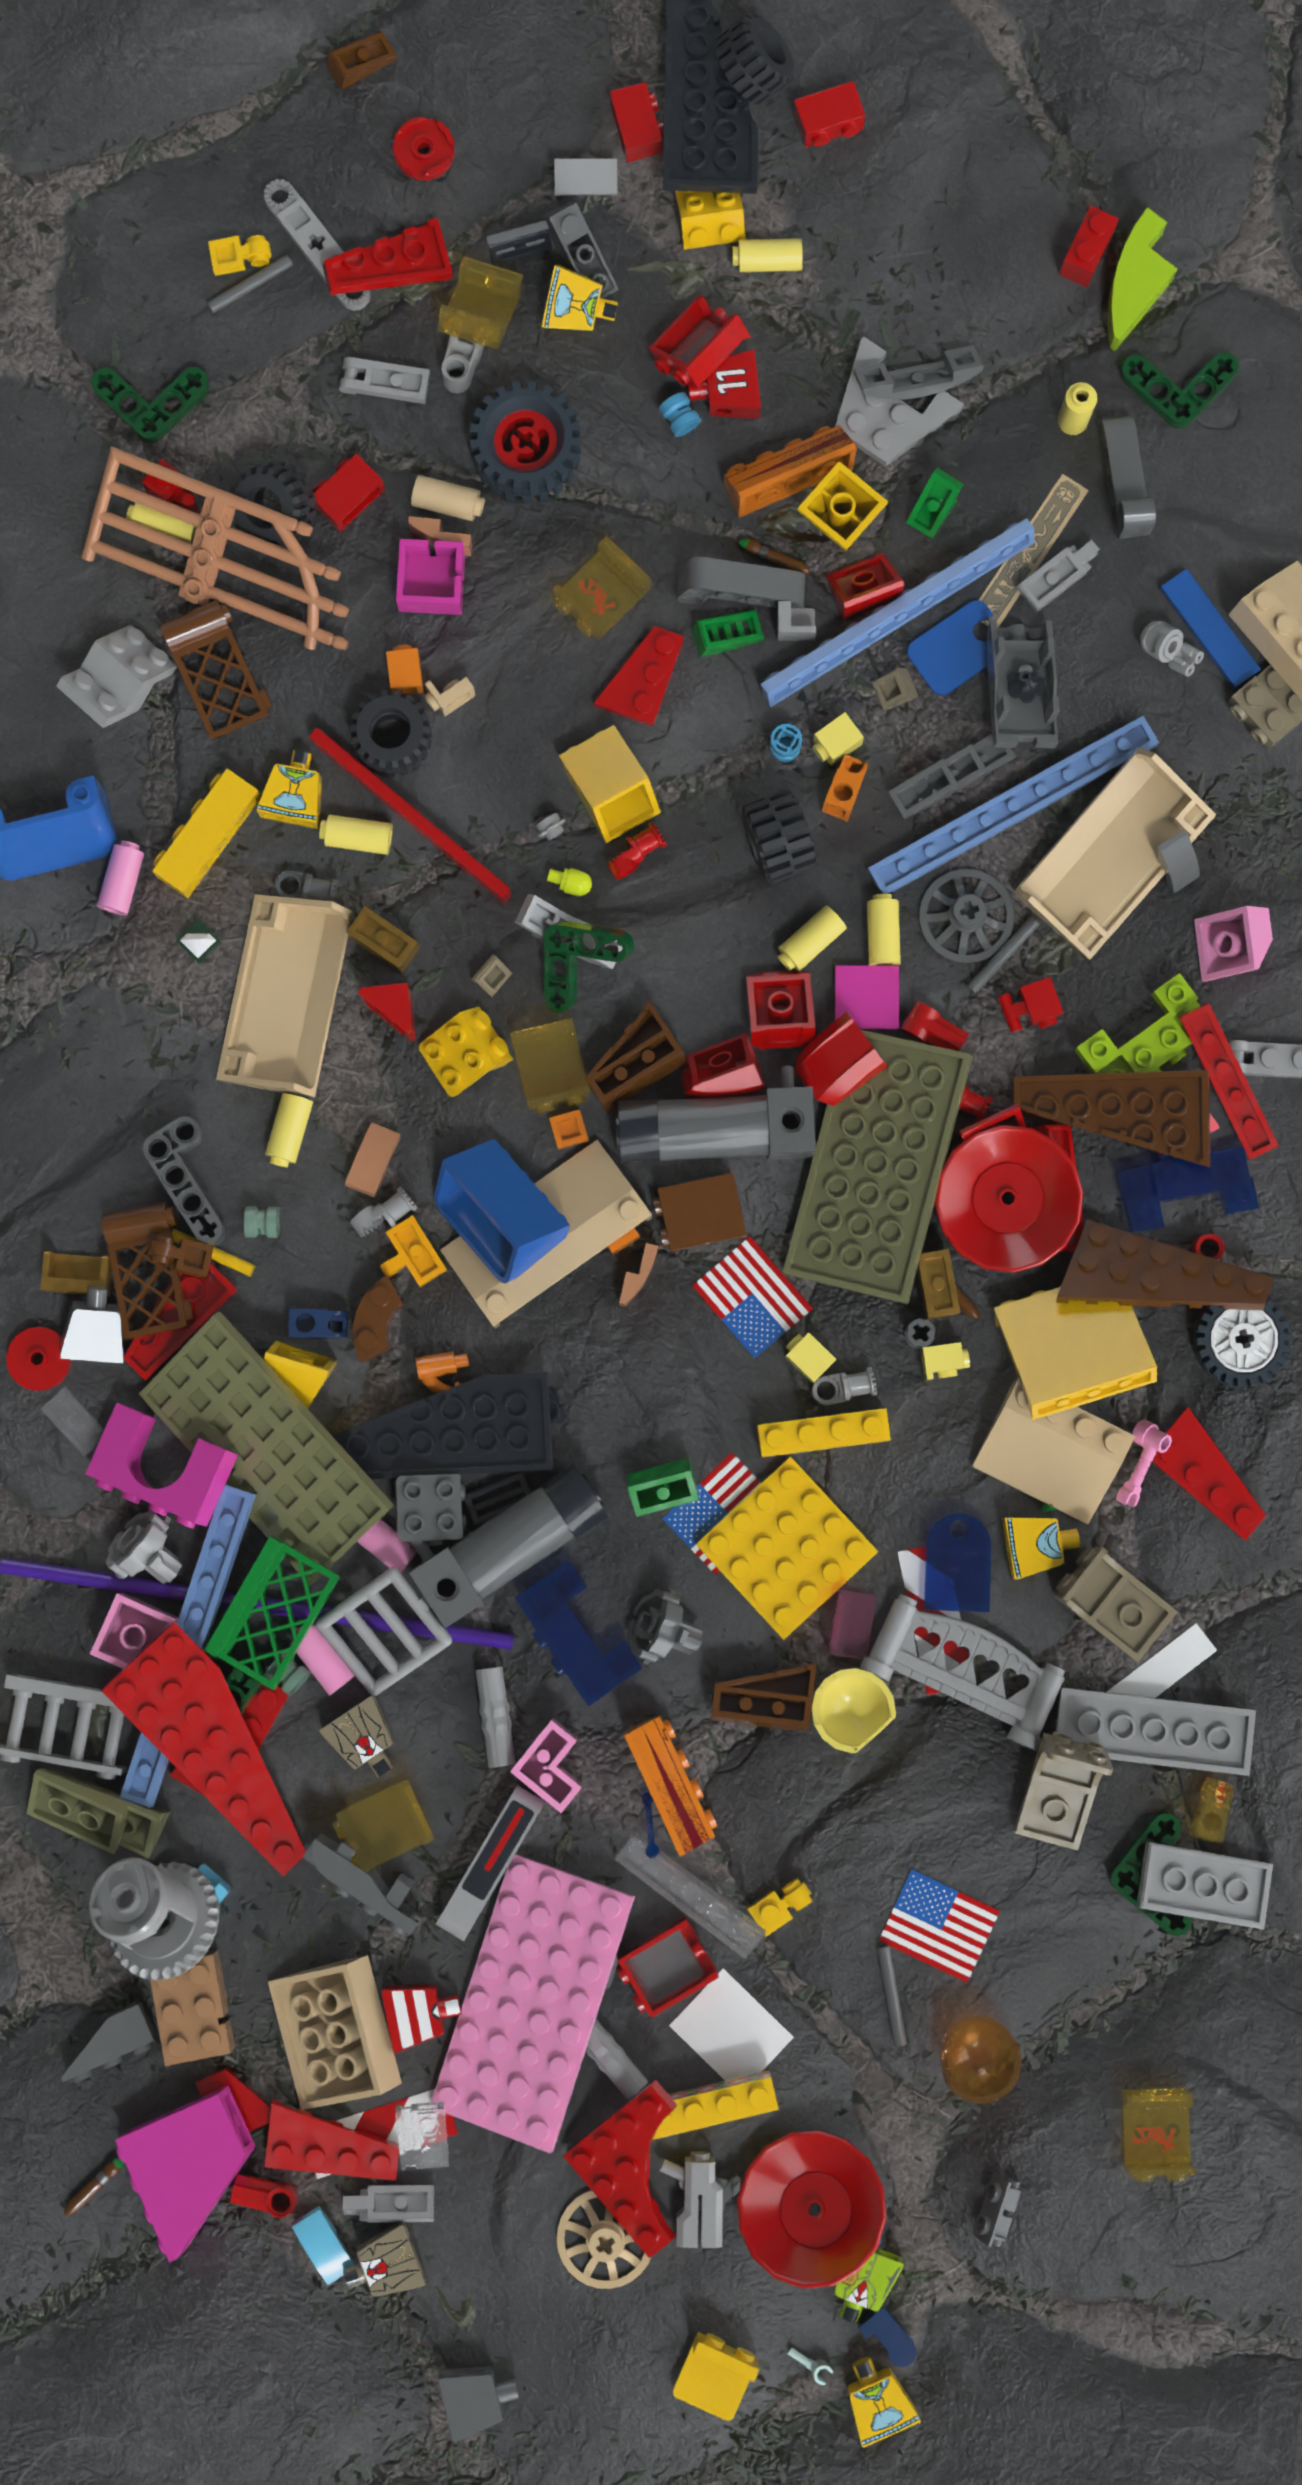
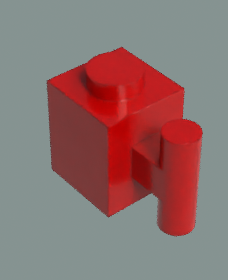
M163 458L157 463L158 465L179 472L169 463H167ZM149 474L142 481L147 494L177 506L179 505L192 512L200 513L195 498L190 494L189 490Z
M1051 977L1020 987L1017 991L1019 1003L1013 1004L1010 993L997 997L1010 1033L1023 1029L1019 1017L1025 1016L1030 1028L1038 1025L1039 1029L1042 1030L1058 1023L1057 1018H1060L1064 1013Z

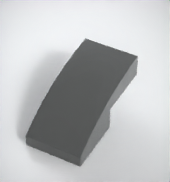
M1184 829L1157 847L1158 862L1166 870V885L1174 894L1200 877L1196 854L1190 838Z

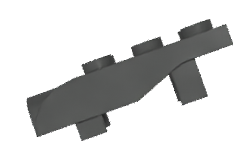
M990 619L987 631L986 656L994 748H1015L1018 742H1031L1034 748H1056L1059 743L1056 717L1060 712L1059 697H1057V674L1052 621H1045L1043 626L1034 629L1027 628L1021 624L997 628V620ZM1022 665H1030L1033 669H1040L1045 674L1043 682L1046 688L1045 693L1041 696H1035V699L1030 703H1024L1020 698H1012L1008 693L1010 686L1007 679L1008 675L1011 672L1018 671Z
M321 1832L318 1838L313 1840L303 1859L314 1865L327 1880L333 1883L331 1888L345 1898H348L349 1895L360 1901L358 1906L372 1916H376L377 1913L388 1919L386 1925L401 1935L406 1931L411 1935L422 1915L402 1901L415 1881L401 1873L392 1888L389 1889L376 1868L355 1855L361 1846L347 1836L340 1845Z

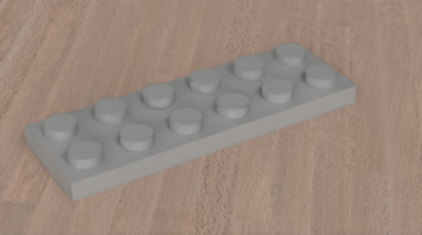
M1061 1687L1055 1732L1067 1734L1076 1742L1085 1743L1086 1740L1103 1745L1104 1749L1107 1750L1110 1760L1250 1776L1256 1710Z

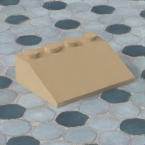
M1296 561L1243 597L1229 613V616L1302 701V565Z
M1017 1378L1013 1381L972 1467L1043 1503L1052 1504L1057 1510L1088 1525L1121 1467L1135 1436L1079 1407L1032 1420L1028 1410V1399L1020 1379Z
M368 1955L341 1960L268 1981L301 2109L305 2110L377 2096L402 2084Z

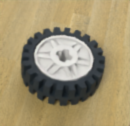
M1267 1300L1263 1311L1223 1309L1221 1306L1208 1305L1196 1320L1195 1331L1192 1336V1340H1194L1193 1350L1197 1355L1199 1365H1202L1205 1373L1208 1376H1212L1215 1381L1231 1387H1252L1268 1381L1285 1365L1288 1360L1286 1359L1287 1355L1291 1351L1290 1341L1292 1340V1334L1289 1333L1288 1327L1290 1325L1288 1320H1285L1283 1311L1278 1309L1271 1300ZM1239 1331L1242 1336H1248L1249 1342L1244 1344L1245 1348H1243L1242 1343L1237 1344L1235 1341V1337L1240 1336Z

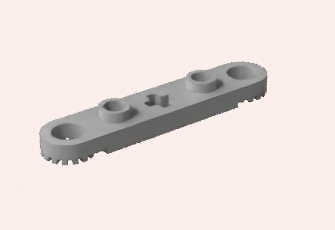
M283 179L271 181L264 190V199L268 209L327 284L323 270L324 260L344 252L288 181L286 182ZM284 190L289 194L288 199L283 204L275 203L271 199L274 192ZM313 239H316L318 242L324 240L322 242L323 249L319 251L317 248H313L311 250V241ZM370 290L363 291L361 298H358L357 301L354 299L353 301L346 297V293L335 294L344 307L354 311L363 309L369 303L371 295Z

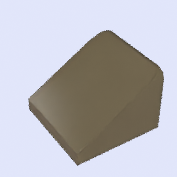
M896 668L872 681L883 711L918 697V693L906 668Z

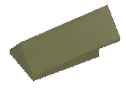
M50 1767L37 1769L34 1773L27 1808L28 1815L107 1852L114 1854L118 1847L122 1846L148 1859L153 1853L171 1811L157 1806L149 1808L120 1797L121 1793Z

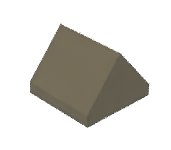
M493 954L472 977L471 981L493 997L511 976L512 972Z

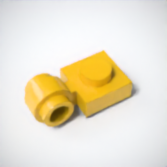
M262 235L249 237L245 245H241L239 236L208 241L215 276L246 270L244 262L246 259L251 262L253 267L266 266L269 264V259L272 256L270 244Z
M797 1878L782 1888L784 1892L783 1898H780L776 1891L773 1890L748 1907V1911L766 1937L793 1919L792 1914L787 1909L788 1907H794L796 1911H799L813 1901L810 1897L811 1891L805 1882L801 1883Z

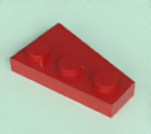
M654 626L594 702V707L653 727L681 651L684 636Z

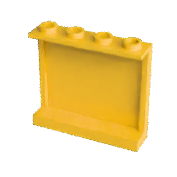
M1060 1286L1049 1291L1040 1290L1034 1292L1029 1297L1020 1300H1008L994 1307L995 1325L1000 1327L1028 1399V1410L1032 1420L1157 1382V1365L1132 1306H1120L1118 1302L1099 1301L1098 1305L1086 1304V1301L1068 1300V1304L1056 1303Z

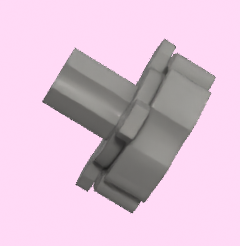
M149 1510L146 1513L137 1514L126 1523V1531L124 1533L120 1531L115 1536L108 1549L109 1554L106 1559V1565L115 1572L117 1578L125 1579L128 1575L133 1577L144 1569L163 1584L171 1582L177 1576L178 1571L182 1567V1560L164 1546L167 1538L165 1532L169 1528L171 1518L167 1515L160 1517L155 1512Z

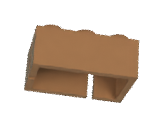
M218 1949L207 1951L196 1965L179 1976L166 1980H150L165 2066L226 2055L234 2050L235 2042L231 2019H223L219 2024V2018L225 2017L229 2012Z

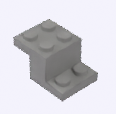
M129 625L95 640L80 669L62 676L56 687L102 728H105L139 711L154 683L171 676L177 665L168 658L164 651L153 645L139 629Z

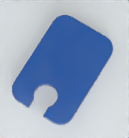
M972 601L909 645L907 651L909 660L934 694L939 696L947 695L987 668L986 641L978 640L973 634V628L977 623L985 622L994 615L984 602Z

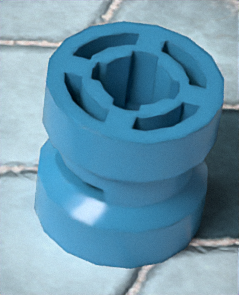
M685 392L673 395L659 407L663 418L668 419L671 423L670 429L675 437L691 432L701 422L697 411L692 410L689 406L690 400Z
M781 724L772 732L770 752L778 761L790 762L794 760L801 750L802 734L794 725Z

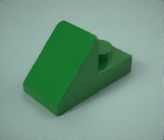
M936 468L906 523L933 539L957 503L956 498L964 484L941 469Z

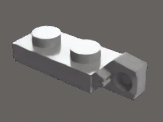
M1090 540L1079 550L1074 545L1070 548L1066 547L1020 583L1017 590L1037 613L1086 575V572L1091 569L1088 562L1098 554L1097 552L1100 549L1093 540Z
M434 2185L368 2186V2189H360V2196H343V2214L359 2215L360 2221H368V2223L434 2222L435 2188Z

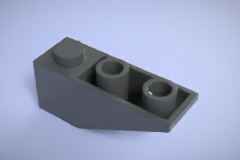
M567 202L542 216L543 221H547L550 235L570 270L603 284L600 298H605L619 290L576 202Z
M144 2000L138 2001L109 2016L61 2077L62 2081L65 2082L73 2079L74 2083L80 2082L93 2075L91 2069L102 2064L104 2069H108L122 2062L121 2056L133 2051L136 2056L153 2048L151 2042L159 2035Z

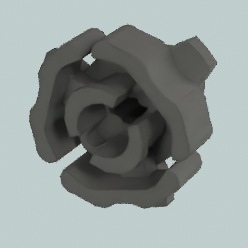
M655 1589L651 1594L642 1597L634 1609V1615L638 1619H632L629 1622L627 1641L630 1643L631 1653L639 1657L642 1663L646 1665L650 1662L656 1663L659 1657L665 1658L671 1648L691 1655L693 1652L698 1651L702 1643L703 1630L699 1626L682 1620L683 1607L679 1605L680 1597L676 1596V1591L669 1589L665 1592Z

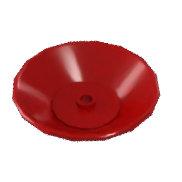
M1001 1125L974 1133L951 1152L941 1172L935 1208L942 1233L962 1257L986 1270L1016 1273L1045 1264L1067 1246L1080 1223L1084 1193L1076 1165L1058 1142L1033 1128ZM1005 1192H1011L1014 1195L1012 1203H1003L1002 1195Z
M821 2130L792 2132L765 2146L746 2169L737 2198L739 2231L752 2258L774 2279L802 2289L834 2286L858 2273L877 2250L886 2221L884 2187L870 2159L849 2140ZM817 2203L821 2207V2212L818 2216H813L810 2209L813 2204Z

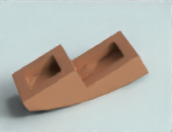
M409 516L410 531L419 539L428 540L431 546H434L435 541L463 542L465 556H471L472 539L470 534L442 532L441 519Z
M371 1122L352 1164L345 1186L375 1197L387 1172L388 1164L400 1141L401 1134Z
M646 1243L639 1274L626 1272L619 1305L626 1307L641 1290L652 1270L659 1246Z

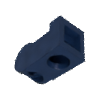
M289 1308L288 1339L348 1338V1312L327 1311V1309Z
M884 2303L879 2311L870 2309L859 2318L857 2323L859 2331L866 2339L874 2333L886 2347L888 2357L895 2366L907 2367L914 2362L917 2355L914 2340Z

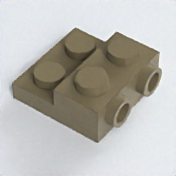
M1271 665L1257 677L1255 676L1227 702L1231 706L1229 709L1232 715L1238 721H1244L1251 729L1250 733L1253 739L1258 744L1265 745L1268 749L1272 748L1302 722V701Z

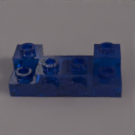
M1244 1147L1210 1152L1211 1168L1179 1158L1174 1159L1173 1156L1163 1155L1155 1157V1163L1116 1172L1118 1189L1125 1208L1129 1232L1136 1234L1141 1231L1165 1227L1160 1203L1217 1192L1220 1193L1224 1216L1259 1209L1254 1180L1249 1174Z
M569 1560L519 1594L515 1599L536 1628L532 1635L542 1649L548 1647L555 1658L550 1661L561 1677L567 1674L586 1704L590 1706L640 1671L642 1666L631 1653L625 1641L606 1654H601L567 1603L568 1600L587 1588V1585Z

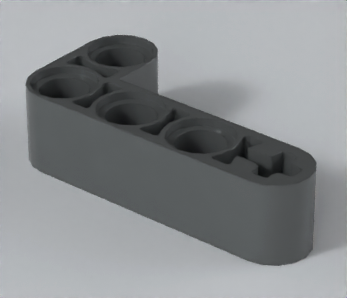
M1133 415L1100 420V438L1117 539L1150 535L1156 523V509L1153 497H1147L1135 419Z
M693 557L678 568L676 600L683 604H701L709 598L774 608H778V601H791V608H803L806 575L799 571L709 557Z
M180 1117L146 1138L143 1143V1153L196 1238L204 1244L216 1246L224 1241L227 1229L182 1155L201 1143L203 1131L201 1126L192 1118ZM185 1125H192L194 1127L193 1137L186 1141L180 1140V1129ZM158 1142H165L167 1145L165 1155L160 1158L153 1157V1146ZM175 1169H182L184 1172L182 1182L177 1185L170 1184V1173ZM193 1195L199 1196L201 1199L199 1209L194 1212L187 1211V1199ZM205 1217L209 1224L217 1226L214 1229V1237L211 1238L208 1235H203L207 1229L203 1222L199 1220L200 1218Z

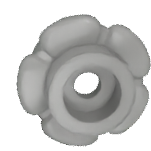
M557 813L545 818L536 825L540 833L538 837L543 838L546 836L548 841L564 832L562 825L566 822L565 819L561 820Z

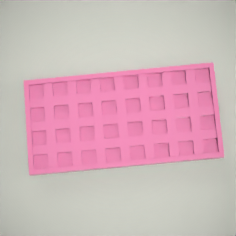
M515 1853L507 1867L461 2008V2015H459L430 2104L431 2108L548 2153L554 2151L635 1896Z

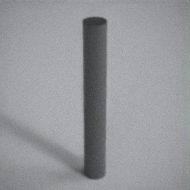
M286 254L207 302L213 314L289 269L293 266L291 259Z
M1029 917L966 986L969 991L976 995L1037 929L1039 923L1033 917Z
M881 1946L877 1948L894 2046L907 2045L891 1950L890 1946Z

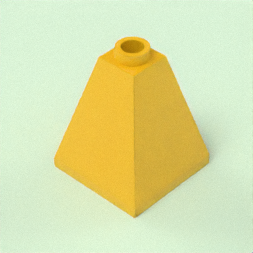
M839 461L802 502L797 511L846 551L888 504V501Z
M275 1341L264 1356V1361L307 1409L313 1403L338 1360L279 1341Z

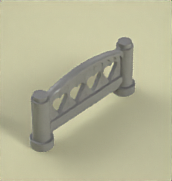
M900 1594L891 1606L869 1657L864 1656L859 1668L872 1672L878 1678L889 1682L895 1670L1012 1725L1007 1738L1037 1752L1041 1742L1039 1735L1065 1679L1063 1677L1065 1671L1047 1663L1045 1668H1040L1020 1650L999 1636L960 1619L918 1611L915 1608L917 1601ZM917 1627H924L928 1634L932 1632L938 1634L940 1642L936 1647L917 1658L914 1631ZM947 1641H953L957 1647H966L969 1650V1657L947 1672L943 1647ZM981 1654L987 1661H996L999 1665V1670L993 1676L976 1685L973 1659L976 1655ZM1011 1668L1015 1671L1016 1675H1026L1028 1685L1006 1699L1003 1672L1005 1669Z

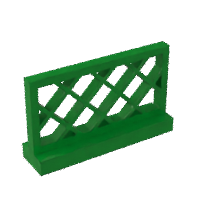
M269 1537L204 1651L214 1657L221 1658L268 1688L275 1690L338 1582L340 1575L289 1546L287 1542L279 1537ZM287 1553L298 1560L301 1573L284 1577L281 1563ZM304 1563L313 1569L306 1571ZM277 1572L279 1579L272 1580ZM320 1572L330 1578L323 1591L311 1593L307 1575ZM302 1577L306 1595L289 1599L285 1581ZM280 1583L284 1601L268 1605L265 1596L267 1587ZM319 1596L314 1605L313 1597ZM307 1599L310 1614L307 1619L295 1622L291 1603ZM261 1600L262 1607L255 1609ZM285 1605L290 1624L273 1628L269 1609ZM263 1611L268 1630L251 1634L248 1620L253 1613ZM303 1624L298 1633L296 1626ZM291 1627L294 1638L291 1647L279 1650L275 1631ZM244 1629L246 1636L239 1637ZM269 1633L273 1652L257 1656L253 1637ZM247 1639L251 1654L250 1659L239 1661L229 1654L236 1642ZM287 1653L283 1661H281L280 1654ZM275 1656L278 1669L271 1680L261 1674L258 1660ZM253 1662L254 1669L246 1665V1663Z

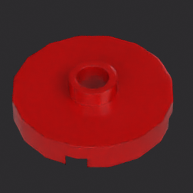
M416 117L406 121L397 130L393 142V156L398 168L406 176L415 180L430 181L442 176L450 168L455 158V143L450 130L441 121L426 119V117ZM422 148H428L429 152L427 154H421L419 153V150Z
M44 1327L28 1328L19 1333L10 1343L6 1355L7 1369L13 1380L23 1388L34 1391L49 1390L61 1384L69 1374L72 1359L60 1358L59 1346L62 1336L55 1330ZM37 1353L43 1355V1362L39 1365L33 1362V1357Z

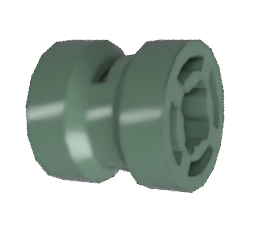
M256 1206L245 1207L244 1234L246 1238H256L259 1234L266 1235L268 1238L279 1237L280 1212L278 1206H268L262 1210H259Z
M283 1653L280 1655L281 1661H283L287 1653ZM294 1658L279 1682H283L281 1685L282 1691L288 1696L293 1695L311 1674L305 1666L296 1667L297 1663L294 1661ZM276 1660L265 1673L271 1680L278 1669Z

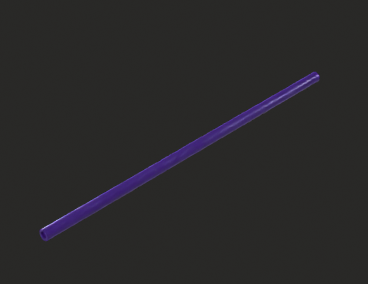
M5 1557L1 1559L0 1573L182 1601H185L190 1586L172 1582L163 1584L158 1580L131 1576L119 1579L112 1573ZM225 1591L220 1606L229 1607L237 1592ZM266 1597L268 1605L284 1601V1599ZM261 1600L255 1609L262 1607ZM299 1601L291 1603L294 1617L307 1619L310 1614L309 1604ZM285 1605L269 1609L270 1614L288 1616ZM324 1605L316 1620L334 1607ZM356 1610L371 1629L393 1632L379 1613ZM345 1617L335 1622V1624L351 1626ZM399 1617L413 1635L435 1638L422 1620ZM452 1624L445 1628L451 1635L452 1641L512 1650L514 1634Z

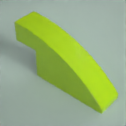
M1148 207L1130 233L1113 275L1109 293L1107 322L1109 345L1114 352L1171 284L1177 272L1176 267L1151 249L1162 236L1167 222Z

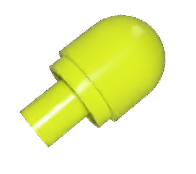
M565 868L564 872L550 869L547 881L559 884V890L574 896H584L592 887L590 876L583 871L573 868Z

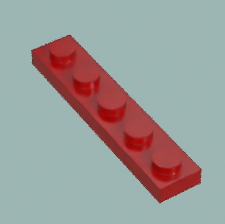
M1209 1002L1179 1016L1205 1070L1209 1071V1078L1249 1160L1279 1147Z

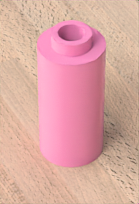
M121 841L120 845H113L97 902L98 908L119 915H128L144 858V853L139 851V845L128 841Z
M381 1519L358 1541L360 1545L387 1567H395L400 1573L404 1571L417 1554L414 1548H410V1542L400 1541L397 1537V1532Z
M313 1625L298 1649L297 1654L330 1696L355 1675L319 1632L316 1625Z

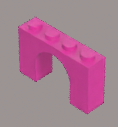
M116 1403L85 1474L96 1479L94 1485L110 1492H112L114 1487L123 1491L121 1497L136 1504H139L140 1500L150 1503L148 1509L155 1513L166 1516L170 1512L177 1515L175 1521L192 1529L195 1524L207 1527L238 1454L198 1438L186 1468L179 1479L167 1487L154 1489L143 1476L141 1456L157 1419L131 1407Z

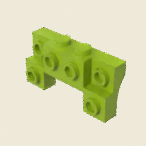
M1180 973L1151 994L1166 1014L1119 1049H1117L1105 1031L1101 1029L1074 1050L1091 1074L1162 1072L1160 1067L1166 1062L1170 1061L1174 1065L1188 1055L1185 1049L1192 1042L1179 1016L1200 1005L1197 1002L1199 998Z

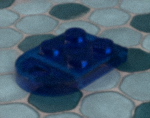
M961 1513L950 1514L940 1518L930 1528L925 1548L924 1610L990 1612L991 1538L986 1527L975 1517ZM956 1520H962L968 1526V1533L962 1539H956L950 1533V1526Z

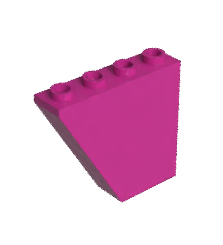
M229 2085L131 2128L115 2139L118 2156L129 2170L132 2188L140 2195L144 2204V2215L147 2221L153 2225L158 2236V2247L163 2254H166L169 2263L176 2260L187 2249L256 2147Z

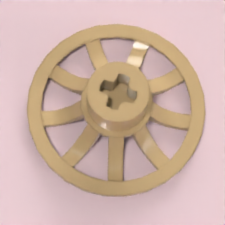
M592 2190L586 2191L576 2197L561 2216L557 2229V2247L560 2258L569 2273L588 2286L599 2289L621 2287L637 2278L647 2267L651 2258H648L644 2253L642 2260H640L624 2248L625 2244L635 2241L628 2233L624 2234V2228L619 2222H613V2215L607 2208L605 2219L599 2220L588 2201L597 2196ZM580 2205L591 2222L592 2226L590 2229L576 2222L569 2221L573 2212ZM565 2229L582 2235L586 2238V2242L566 2249L564 2240ZM590 2252L592 2257L582 2273L574 2266L570 2257ZM618 2256L627 2260L635 2267L630 2273L621 2278H618L615 2259ZM599 2261L606 2262L610 2280L590 2278Z

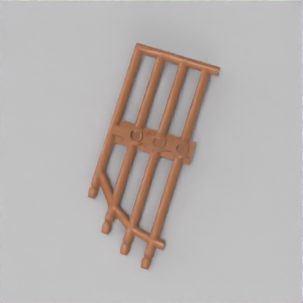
M113 446L110 447L81 556L82 559L93 562L97 553L180 586L178 596L194 604L203 606L208 604L210 599L217 600L223 604L226 603L228 606L304 635L303 646L307 649L315 650L317 641L326 645H333L334 648L339 650H347L349 641L338 635L334 636L333 633L319 628V609L329 613L333 612L334 615L339 617H347L349 608L319 595L314 574L323 575L329 580L338 581L341 572L334 567H327L324 563L307 557L292 531H296L300 535L310 536L313 531L312 526L302 521L298 522L295 518ZM119 464L129 466L204 496L205 501L201 515L115 481ZM111 494L196 526L193 544L107 511ZM236 509L272 523L287 549L231 527ZM103 524L110 525L188 556L184 574L99 541ZM227 539L298 567L304 589L223 557ZM219 569L306 603L307 622L305 623L215 587Z

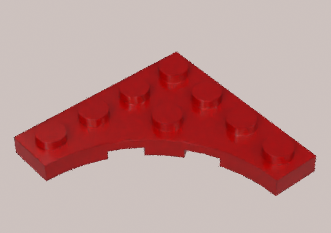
M656 2080L568 2149L563 2155L566 2161L648 2258H651L668 2245L676 2236L661 2214L656 2200L652 2199L648 2179L650 2178L649 2150L653 2137L656 2135L664 2119L677 2107L674 2100Z

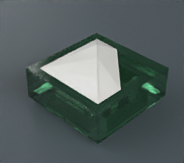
M199 918L176 939V942L198 964L205 960L222 943Z

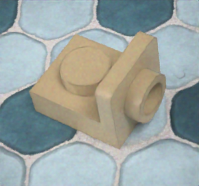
M467 677L461 681L459 679L451 681L444 687L442 694H439L430 680L425 683L427 694L424 697L434 712L439 709L444 717L476 696L474 687Z

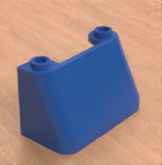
M94 775L75 780L68 786L66 790L68 808L10 823H6L4 814L0 809V877L7 881L17 880L111 855L113 845H118V837L107 793Z

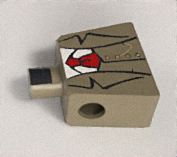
M373 1695L319 1730L321 1735L354 1770L367 1762L378 1778L394 1767L384 1753V1750L393 1745L395 1741L379 1703Z
M396 2222L357 2247V2256L360 2263L343 2270L349 2289L367 2282L373 2297L426 2285V2277L405 2222Z

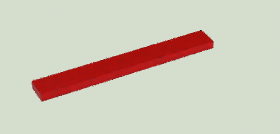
M316 728L310 734L311 743L500 902L505 904L510 899L511 890L506 884L324 732Z

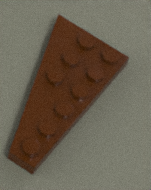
M1208 1070L1014 1077V1105L1018 1104L1023 1112L1211 1168Z
M1087 1220L1058 1293L1056 1303L1068 1304V1300L1086 1301V1304L1098 1305V1302L1102 1301L1118 1302L1120 1306L1171 1307L1172 1304H1187L1189 1308L1215 1305L1221 1306L1223 1309L1263 1311L1274 1278Z

